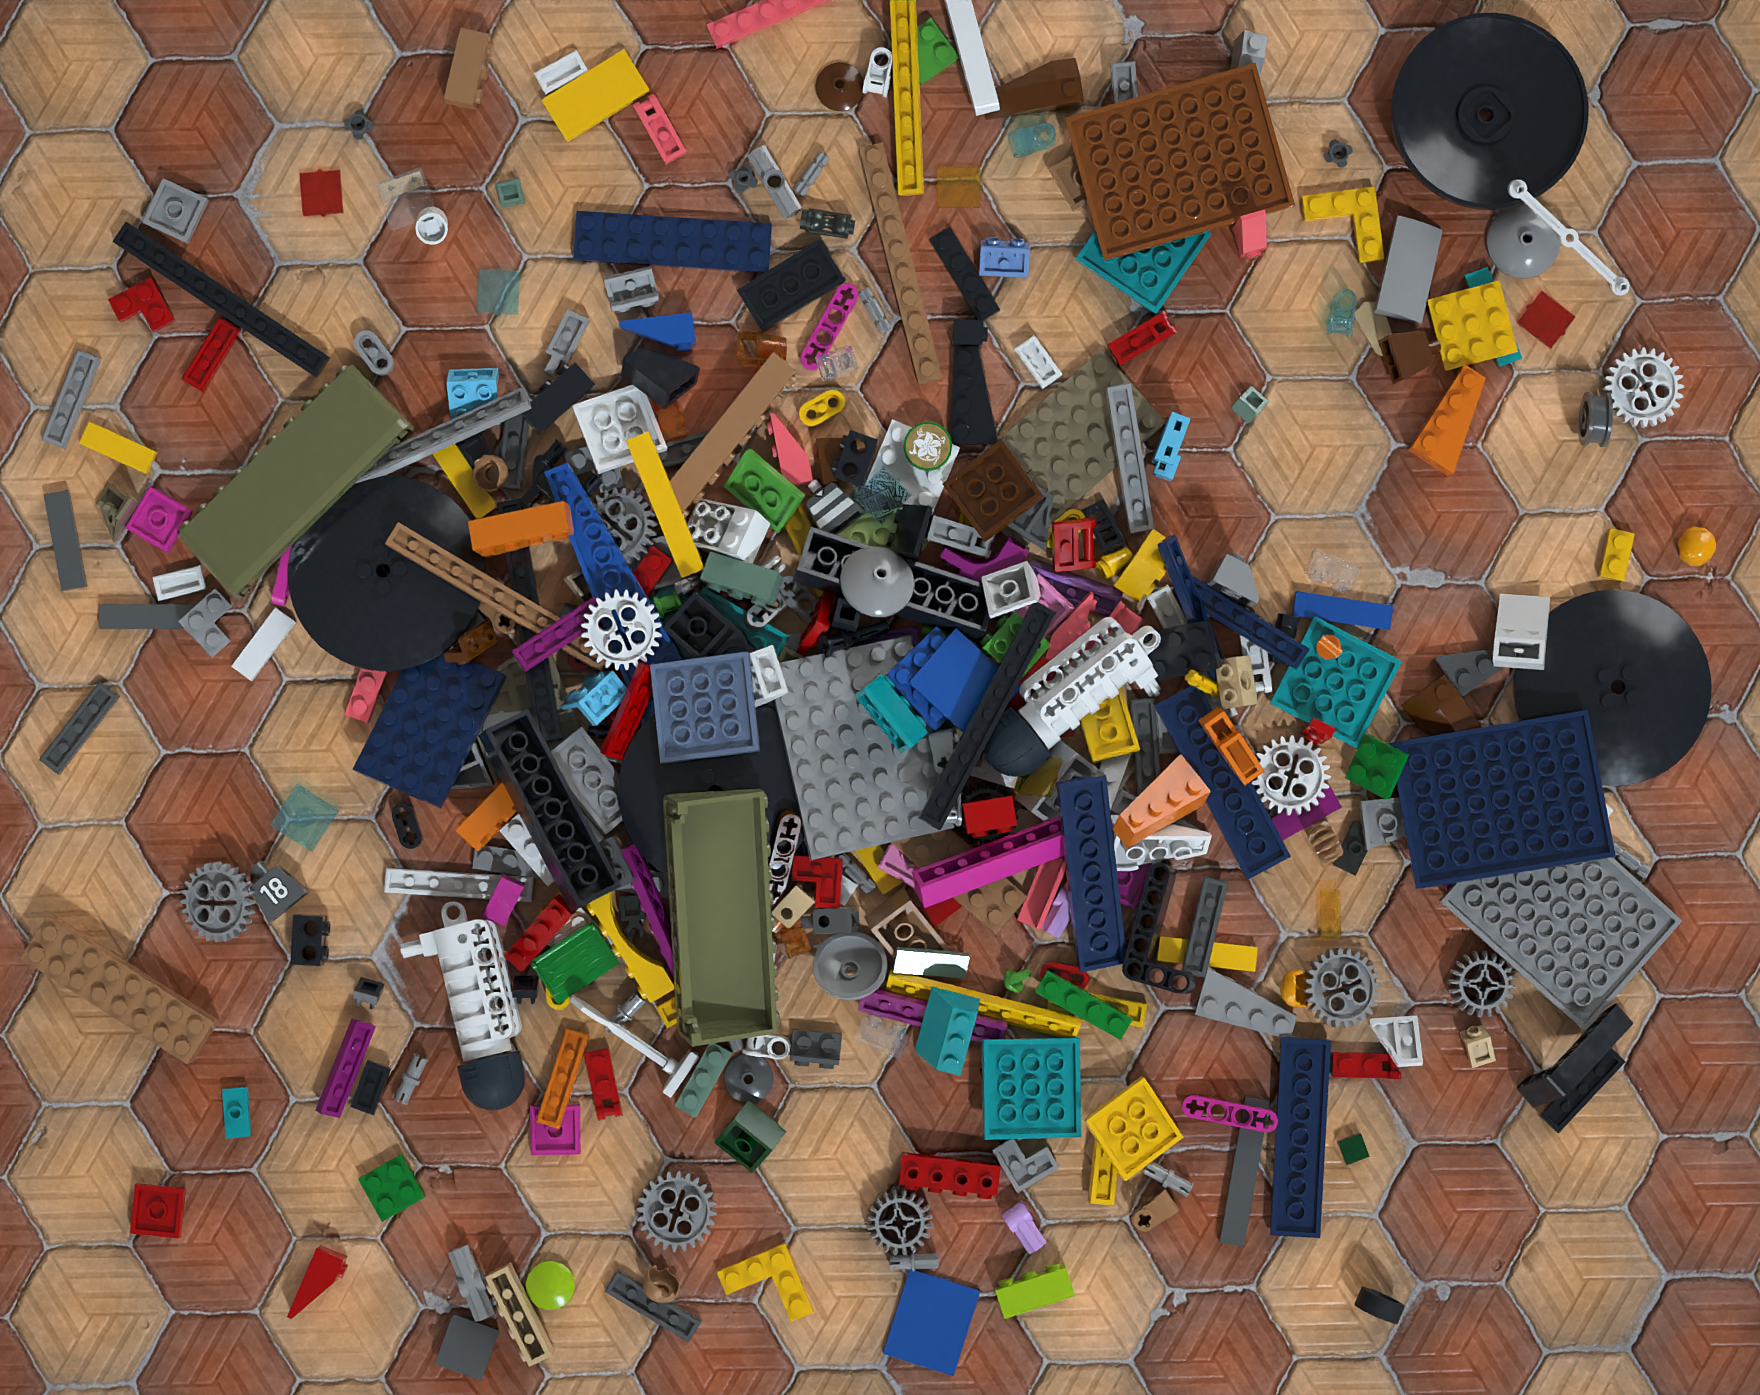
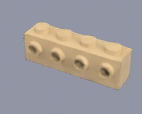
M509 1262L489 1272L485 1277L486 1288L491 1295H494L497 1301V1310L501 1317H505L508 1323L507 1330L511 1338L516 1339L519 1345L518 1352L522 1360L526 1361L530 1367L552 1356L554 1348L512 1263Z

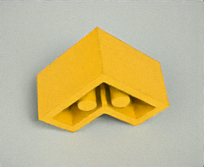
M1152 529L1114 586L1137 602L1140 601L1143 595L1148 597L1156 586L1153 583L1154 580L1160 581L1167 571L1157 545L1166 537Z

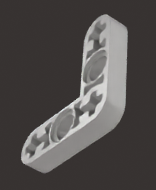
M784 576L776 598L778 608L771 609L767 604L765 607L754 604L744 616V624L751 631H760L788 605L808 625L818 599L802 584L792 581L793 576ZM788 585H791V586H792L791 590H788V591L786 592V591L784 590V587H785V586H788ZM799 592L800 595L796 600H794L793 597L796 596ZM800 600L809 601L812 606L811 610H803L799 604ZM762 610V612L765 613L760 618V621L762 623H760L759 621H756L754 623L752 621L753 616H757ZM832 614L827 619L830 621V625L825 634L830 632V630L833 628L831 626Z

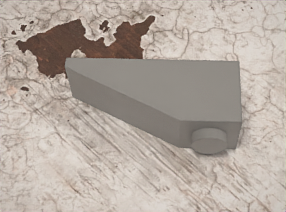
M1244 30L1234 40L1231 69L1256 63L1260 77L1265 59L1267 35Z

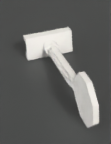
M572 995L569 1000L586 1015L607 1026L615 1035L663 1067L662 1070L670 1074L663 1087V1093L670 1098L699 1058V1054L691 1048L680 1062L671 1057L667 1058L621 1025L610 1021L597 1009L580 998Z

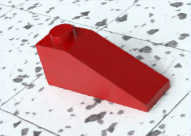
M322 1245L316 1248L287 1318L292 1319L337 1281L338 1278L344 1277L348 1268V1264H345L348 1256Z

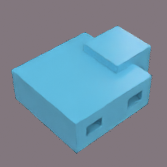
M1175 412L1168 416L1151 461L1155 465L1152 473L1153 476L1169 482L1173 480L1181 458L1177 454L1191 418Z

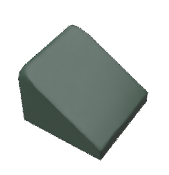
M1250 386L1235 402L1232 410L1247 423H1250L1269 401L1254 387Z

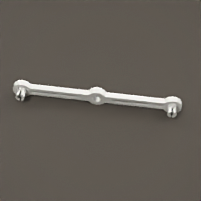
M1516 179L1509 183L1507 189L1509 195L1513 198H1520L1559 235L1561 245L1574 249L1610 284L1612 293L1621 296L1628 292L1630 287L1628 280L1623 277H1617L1578 240V233L1574 229L1564 227L1527 191V185L1524 181ZM1568 234L1572 235V240L1570 242L1566 241V236Z

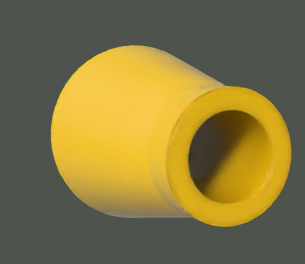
M1126 547L1120 551L1099 557V561L1096 562L1097 570L1104 579L1113 578L1132 560L1133 555Z

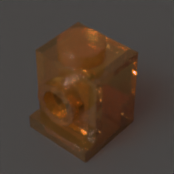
M674 403L665 409L660 407V410L656 412V417L664 441L668 442L688 436V430H682V427L685 426L682 412H677Z
M793 925L790 929L785 926L779 933L774 934L779 952L788 959L811 950L803 926L797 927Z

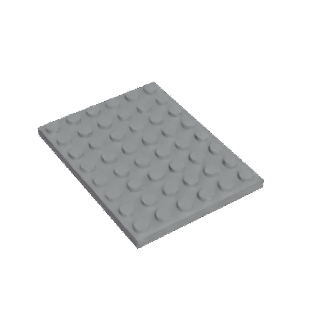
M910 635L852 647L848 650L843 649L834 652L829 657H825V654H819L779 663L789 692L774 699V704L810 860L954 828V823H944L942 829L937 830L918 819L921 810L941 775L934 768L932 750L929 743V733L932 732V729L926 724L925 729L928 733L912 748L900 753L854 696L878 675L881 674L884 677L913 649ZM911 707L909 708L914 716L918 715Z
M1614 858L1454 883L1438 900L1583 1031L1589 1028L1682 922L1675 913Z

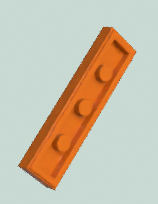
M565 1028L536 1119L537 1123L560 1130L590 1034Z

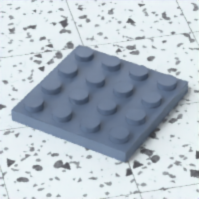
M748 651L650 665L661 764L760 751L750 654Z

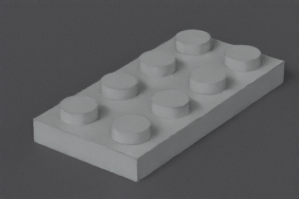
M579 727L553 748L551 753L579 806L601 834L605 835L623 820L618 796L619 774L605 756L600 753V749L583 727Z

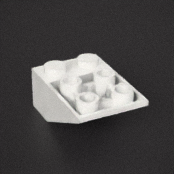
M701 499L696 504L687 523L697 549L706 553L714 552L753 564L771 524L756 510L707 499Z
M1500 594L1493 651L1494 666L1544 670L1550 597Z

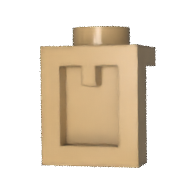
M1483 1025L1471 1026L1467 1030L1460 1032V1036L1465 1043L1469 1064L1472 1068L1496 1061L1491 1037Z

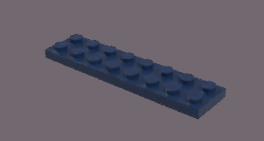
M577 211L573 260L765 273L769 270L772 224Z
M1190 686L1154 705L1179 754H1182L1211 792L1205 803L1246 880L1290 858L1291 855L1252 782L1246 785L1242 784L1198 722V720L1213 710L1204 692L1196 688V686Z
M1099 773L1056 782L1075 952L1079 972L1082 973L1123 964L1126 947L1106 775Z
M1280 1037L1276 1109L1278 1124L1275 1128L1270 1235L1320 1238L1331 1040Z

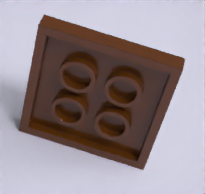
M1001 439L942 484L985 542L1044 498Z

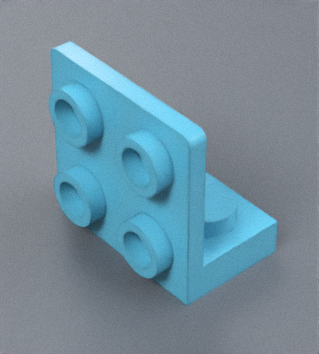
M498 368L449 370L447 391L451 419L498 398Z
M613 670L604 673L600 671L595 675L591 673L581 681L583 685L578 690L574 689L564 697L566 701L561 707L563 710L578 707L590 723L595 726L622 702L627 687Z

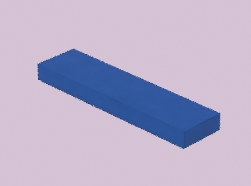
M1296 591L1292 616L1313 619L1316 616L1323 621L1390 630L1393 606Z

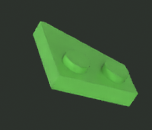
M929 18L917 27L919 83L921 86L959 60V55L932 18Z

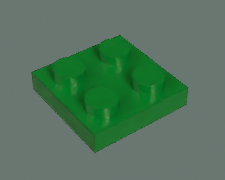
M1364 733L1345 778L1384 799H1390L1409 754L1370 734Z
M403 1154L358 1178L381 1222L426 1197Z

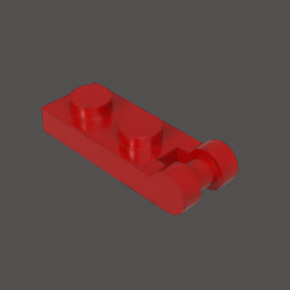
M1167 311L1156 315L1107 344L1119 367L1178 332L1175 325L1172 326L1168 320L1170 316ZM1157 324H1160L1164 330L1160 334H1158L1154 327Z
M604 1048L584 1053L598 1121L605 1120L607 1116H623L610 1049ZM611 1098L612 1106L604 1107L603 1100Z
M1332 1052L1331 1077L1401 1079L1402 1071H1399V1067L1396 1066L1388 1053ZM1382 1061H1389V1070H1382Z

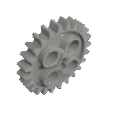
M615 487L612 494L604 490V498L596 495L597 503H593L615 543L622 539L619 550L627 563L632 565V557L640 560V551L648 553L645 545H653L649 537L657 534L651 530V527L657 526V523L651 520L656 514L653 511H649L651 504L645 502L646 498L642 495L638 496L639 493L634 490L630 492V490L624 487L620 492ZM621 506L620 512L614 515L615 509ZM607 514L611 520L618 523V526L630 534L633 540L630 541L624 534L620 533L603 515ZM637 521L636 528L631 530V525Z
M214 862L197 867V872L189 874L192 880L184 882L188 889L181 890V893L186 895V899L180 900V903L186 904L187 907L182 910V913L189 914L185 922L192 921L191 930L199 929L198 936L206 935V941L215 940V942H221L224 940L225 942L239 937L240 932L247 930L245 924L252 923L248 915L255 914V911L250 908V905L256 904L255 900L250 899V896L255 894V891H248L251 881L244 882L246 874H238L239 868H231L230 863ZM213 899H214L215 901L235 900V901L237 902V904H232V903H227V904H223V905H222V903L202 904V903H200V900H204V901L213 900Z
M1335 948L1334 952L1332 950H1325L1326 957L1323 954H1318L1319 962L1310 961L1313 970H1305L1309 975V979H1302V982L1308 984V988L1302 989V992L1308 993L1309 996L1304 999V1002L1312 1003L1308 1011H1317L1314 1018H1323L1322 1024L1328 1025L1331 1022L1332 1027L1337 1028L1339 1025L1342 1028H1348L1349 1024L1357 1026V1019L1359 1021H1366L1364 1013L1372 1015L1373 1012L1369 1007L1378 1005L1373 998L1381 995L1375 991V988L1381 986V984L1374 982V979L1379 974L1371 973L1374 964L1366 965L1368 957H1361L1359 959V951H1354L1351 954L1350 948H1345L1343 951L1341 948ZM1347 966H1349L1352 971L1351 976L1349 978H1347L1345 975V969ZM1326 974L1330 978L1328 986H1325L1323 983V977ZM1360 979L1359 984L1344 987L1341 989V992H1331L1324 997L1322 995L1325 991L1340 988L1342 984H1350ZM1356 989L1360 994L1358 1001H1355L1353 998V992ZM1334 997L1338 1001V1006L1335 1010L1331 1007V1001Z
M678 1170L676 1177H673L671 1171H668L667 1179H664L659 1174V1183L650 1180L649 1184L652 1189L645 1187L643 1189L647 1197H639L638 1199L644 1204V1206L637 1207L636 1210L643 1213V1215L637 1218V1221H645L641 1231H650L646 1238L650 1239L654 1236L656 1238L655 1246L660 1241L663 1242V1250H666L668 1245H672L673 1252H676L678 1245H681L683 1251H686L687 1243H690L695 1248V1239L703 1242L705 1239L702 1233H711L707 1225H715V1221L710 1218V1216L717 1215V1211L711 1209L712 1206L716 1205V1201L709 1200L713 1195V1191H704L707 1183L700 1186L698 1184L699 1176L691 1180V1172H688L685 1178L682 1177L681 1170ZM664 1190H673L676 1198L673 1201H666L662 1195ZM681 1190H685L684 1199L680 1207V1211L683 1214L679 1213L674 1229L670 1232L668 1229L674 1211L670 1210V1208L674 1209L676 1207ZM689 1197L697 1198L699 1207L690 1209L686 1205V1199ZM657 1213H664L668 1218V1222L664 1225L658 1224L655 1221V1215ZM683 1220L688 1221L692 1228L689 1232H682L678 1227V1223Z

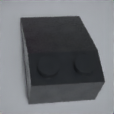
M904 504L902 510L897 509L893 523L898 525L895 533L890 532L886 546L890 547V550L901 557L918 562L933 507Z

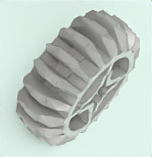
M1482 950L1479 958L1478 953L1472 951V960L1468 955H1463L1465 964L1456 961L1455 964L1460 969L1458 971L1450 970V973L1456 975V978L1448 979V983L1455 984V987L1448 989L1449 993H1457L1452 998V1001L1455 1003L1461 1001L1458 1006L1460 1010L1468 1006L1467 1014L1472 1015L1476 1009L1477 1017H1482L1483 1010L1486 1016L1491 1017V1008L1496 1013H1500L1499 1004L1504 1007L1508 1006L1504 998H1513V995L1507 992L1508 988L1515 989V985L1508 983L1509 980L1515 979V976L1512 974L1506 975L1511 970V966L1502 967L1505 960L1499 958L1496 961L1497 954L1491 953L1488 957L1487 951ZM1479 964L1475 976L1464 979L1468 970ZM1487 964L1497 971L1500 982L1490 979ZM1482 977H1484L1483 981H1486V983H1490L1493 985L1482 986L1481 988L1475 984L1470 983L1480 982L1482 980ZM1463 986L1473 988L1476 1004L1467 998ZM1499 989L1497 995L1491 1001L1484 1003V999H1487L1489 991Z
M893 1188L892 1197H889L887 1191H884L883 1197L885 1200L882 1201L879 1197H876L875 1202L879 1206L870 1205L869 1207L875 1215L867 1214V1219L874 1221V1223L867 1224L868 1230L875 1229L870 1234V1238L879 1237L875 1245L879 1247L884 1242L883 1251L886 1253L889 1251L890 1246L893 1247V1255H897L898 1248H902L903 1255H907L906 1247L910 1246L912 1252H916L914 1243L917 1242L920 1246H924V1241L920 1237L929 1238L930 1234L924 1231V1229L933 1228V1224L925 1222L933 1218L930 1213L924 1214V1212L930 1209V1206L926 1204L921 1207L920 1204L923 1203L924 1198L921 1196L915 1201L916 1192L912 1191L908 1197L904 1188H902V1195H897V1189ZM900 1202L914 1207L918 1215L904 1213ZM893 1203V1215L883 1221H879L882 1211ZM897 1210H899L902 1220L907 1221L903 1223V1233L900 1232L898 1224L893 1223V1220L896 1221ZM920 1222L919 1229L915 1235L906 1240V1229ZM881 1229L895 1230L899 1241L888 1238Z

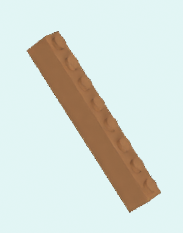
M775 352L770 355L670 480L685 519L690 513L687 509L692 502L697 504L705 495V492L702 491L708 483L713 485L721 475L718 472L723 464L728 466L734 459L736 454L733 451L737 446L743 447L750 439L749 431L755 425L758 428L767 416L764 413L769 406L774 409L782 399V396L779 395L785 387L790 389L798 379L795 376L798 371Z

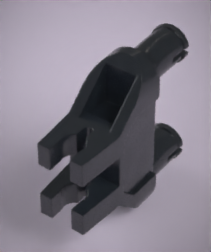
M557 439L543 455H537L534 459L533 485L520 499L526 506L532 508L543 495L550 500L548 504L556 503L544 472L555 468L554 464L568 450ZM591 472L581 485L588 497H590L603 484V481L595 473Z

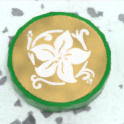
M923 422L915 425L908 431L904 439L903 450L906 459L913 467L923 471H933L947 463L951 456L952 441L944 427L933 422Z

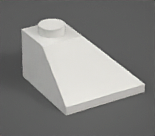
M1028 561L981 577L990 618L1036 603L1041 597L1037 576Z

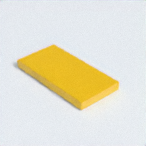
M625 49L546 96L541 101L568 143L648 94L650 90Z

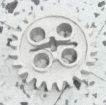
M1645 347L1639 350L1638 355L1637 351L1632 349L1630 350V357L1623 353L1620 355L1622 361L1618 359L1613 361L1616 368L1609 367L1607 369L1611 376H1606L1603 380L1608 382L1609 385L1602 388V390L1611 394L1613 408L1617 409L1614 417L1622 414V423H1626L1631 419L1632 427H1635L1640 421L1641 427L1645 428L1649 421L1653 427L1657 425V419L1661 423L1666 421L1664 414L1669 417L1674 415L1671 408H1678L1680 406L1675 400L1683 398V395L1678 393V390L1684 388V385L1677 382L1683 378V375H1675L1674 372L1678 370L1679 366L1671 368L1670 364L1673 359L1670 358L1664 361V352L1655 356L1654 348L1647 354ZM1644 365L1652 369L1651 377L1643 374L1642 369ZM1623 378H1628L1631 381L1630 390L1622 386ZM1646 384L1647 388L1641 392L1639 387ZM1656 386H1660L1664 389V398H1660L1656 395ZM1635 399L1643 401L1644 409L1642 411L1636 409L1634 405ZM1651 400L1655 403V407L1651 405Z
M615 589L614 597H610L605 592L606 600L602 601L597 597L598 606L589 605L592 614L584 613V617L589 620V622L581 623L582 627L588 629V631L581 634L582 637L589 638L584 643V646H592L593 648L590 650L589 655L597 653V663L605 659L606 668L610 666L611 662L615 663L616 670L619 669L620 664H624L625 669L628 670L629 663L631 662L637 668V660L641 659L647 662L645 654L654 655L651 646H659V643L654 640L655 637L662 636V633L655 631L656 628L662 626L660 622H654L659 613L651 614L650 611L654 608V605L645 606L646 597L640 601L637 600L638 592H635L632 597H629L627 589H625L623 596L619 595L617 589ZM626 607L633 608L635 610L634 618L630 620L624 619L621 616L622 610ZM613 609L616 610L622 626H628V629L625 631L632 647L631 650L626 648L621 633H615L618 627L611 612ZM602 617H609L612 620V626L609 629L599 627L598 621ZM635 630H641L644 632L645 638L637 643L632 641L631 634ZM610 641H620L622 648L618 652L610 651L608 649Z
M1293 735L1290 736L1289 742H1286L1283 736L1280 737V744L1271 740V749L1264 745L1262 749L1265 754H1256L1265 772L1259 775L1252 784L1259 787L1257 793L1258 795H1263L1262 803L1268 800L1270 802L1268 805L1269 810L1274 805L1277 806V814L1286 809L1287 816L1291 815L1292 809H1295L1297 815H1300L1301 807L1307 812L1310 811L1309 803L1317 806L1319 803L1316 797H1325L1321 789H1329L1324 780H1329L1331 776L1324 774V771L1328 770L1330 766L1322 765V762L1327 757H1318L1321 749L1317 748L1313 751L1311 749L1312 741L1307 746L1303 745V737L1300 738L1298 743L1295 742ZM1279 754L1286 755L1289 760L1288 765L1284 767L1279 766L1276 763V756ZM1294 755H1298V761L1293 771V775L1296 778L1291 780L1287 796H1283L1282 793L1288 776L1284 775V773L1289 772ZM1305 761L1311 764L1312 772L1310 774H1304L1300 771L1299 766L1301 762ZM1272 777L1278 778L1281 781V788L1278 790L1271 789L1268 784L1269 779ZM1294 785H1301L1304 788L1305 794L1303 797L1294 796L1292 792Z

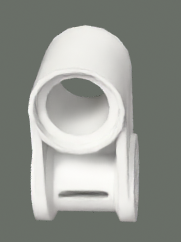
M879 47L872 52L868 71L865 75L863 93H878L887 98L892 69V55L888 49ZM879 55H884L888 58V63L884 66H879L875 63V58Z
M775 1034L747 1038L746 1048L742 1050V1053L756 1057L783 1059L790 1053L791 1043L786 1037ZM774 1042H783L786 1046L785 1053L777 1054L773 1050Z

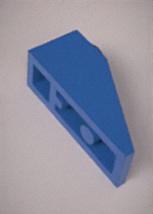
M692 312L619 321L621 330L671 348L677 347V351L691 350L693 345H697Z

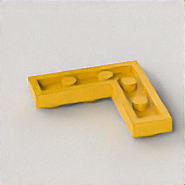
M1375 187L1304 195L1301 197L1304 222L1353 216L1359 264L1384 260Z
M782 1243L717 1271L726 1295L772 1276L790 1322L814 1312L786 1243Z

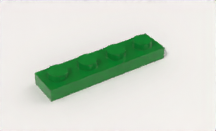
M1048 969L1035 989V993L1119 1040L1122 1039L1133 1020L1132 1016Z

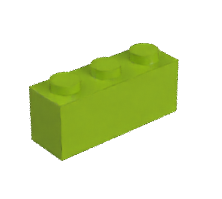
M1059 1262L1045 1266L1046 1270L1036 1273V1270H1031L1023 1273L1020 1279L1013 1281L1012 1278H1007L999 1281V1285L994 1288L1004 1319L1074 1297L1075 1294L1065 1264L1060 1265Z

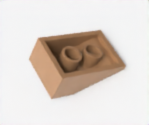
M904 888L864 916L871 931L893 958L896 947L951 951Z

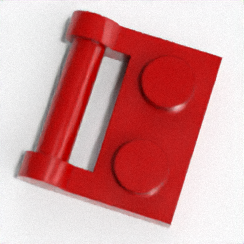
M1085 517L1078 520L1052 522V562L1055 572L1096 567V558H1094L1093 528L1096 527L1095 518ZM1079 529H1083L1084 558L1079 559Z

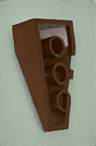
M1076 58L1050 61L996 88L1000 110L986 113L985 119L991 120L1082 107L1084 97Z
M1446 675L1438 676L1401 704L1415 725L1424 729L1432 736L1482 728Z

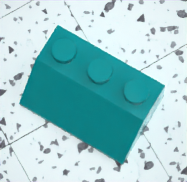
M880 674L854 696L897 750L902 753L912 748L928 733L925 729L926 724L918 715L914 716L909 708L911 706L903 696L899 697L893 690L895 688L893 682L887 676L883 677Z
M932 987L915 1052L936 1070L960 1076L978 1014L980 999Z

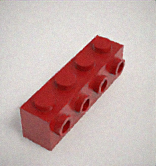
M902 1152L899 1184L904 1185L903 1188L907 1190H918V1187H926L928 1192L942 1193L943 1190L953 1191L952 1194L957 1196H967L968 1192L976 1193L978 1198L991 1199L992 1195H998L1001 1165L1000 1163Z

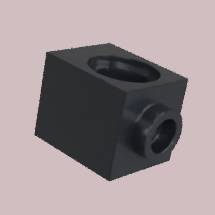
M954 319L952 347L979 346L982 348V342H987L988 327H983V320Z

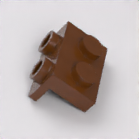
M485 620L459 637V644L443 655L446 663L457 662L458 665H462L485 652L486 649L498 642L491 620Z

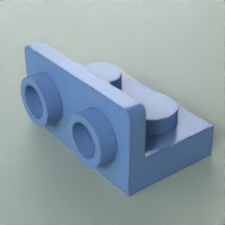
M988 237L986 240H981L979 275L1028 278L1029 242L1019 238L1001 241L1000 238Z

